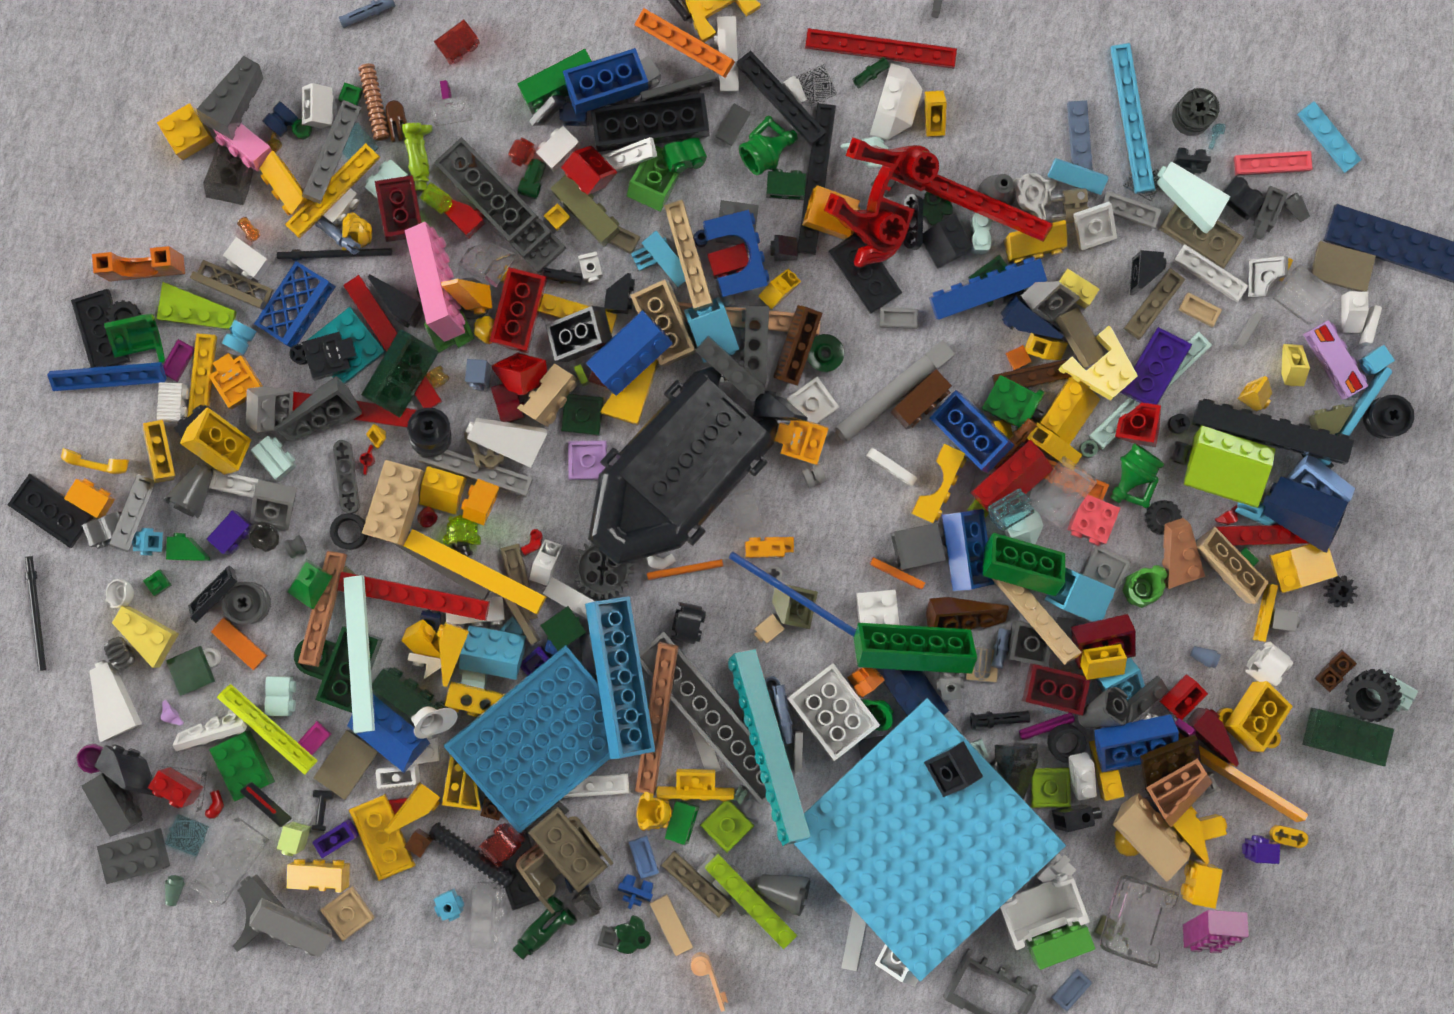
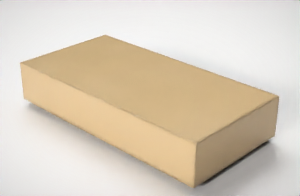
M1189 292L1186 293L1178 309L1210 327L1215 325L1222 309Z

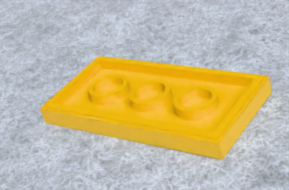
M386 794L349 809L378 881L415 866L410 851L404 848L407 843L401 829L390 834L384 831L395 815Z

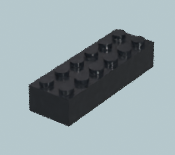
M704 93L600 107L591 110L595 144L598 152L620 149L647 138H653L654 144L710 136Z

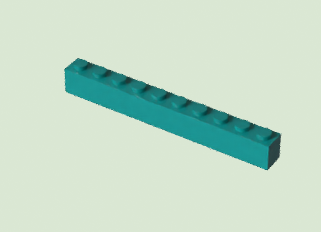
M756 649L734 653L728 659V667L733 673V684L738 691L739 705L743 708L744 722L750 732L749 739L751 745L754 746L755 761L761 770L760 778L762 783L765 784L766 799L771 805L772 819L776 822L778 829L777 837L781 841L782 846L805 841L811 837Z

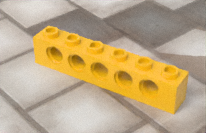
M450 681L444 704L456 712L464 710L467 711V715L478 717L479 714L487 710L480 707L482 700H489L491 707L506 694ZM464 695H469L472 698L471 702L467 705L461 703V698Z

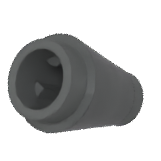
M1294 193L1286 198L1285 207L1300 222L1310 217L1302 195L1299 196L1298 193Z

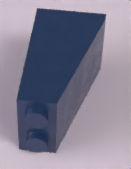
M1281 476L1277 483L1273 482L1270 489L1271 495H1266L1263 506L1266 507L1263 514L1327 553L1341 525L1348 502Z

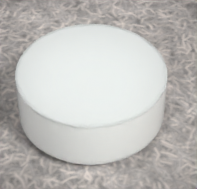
M207 648L203 650L209 667H215L220 663L221 654L217 649Z

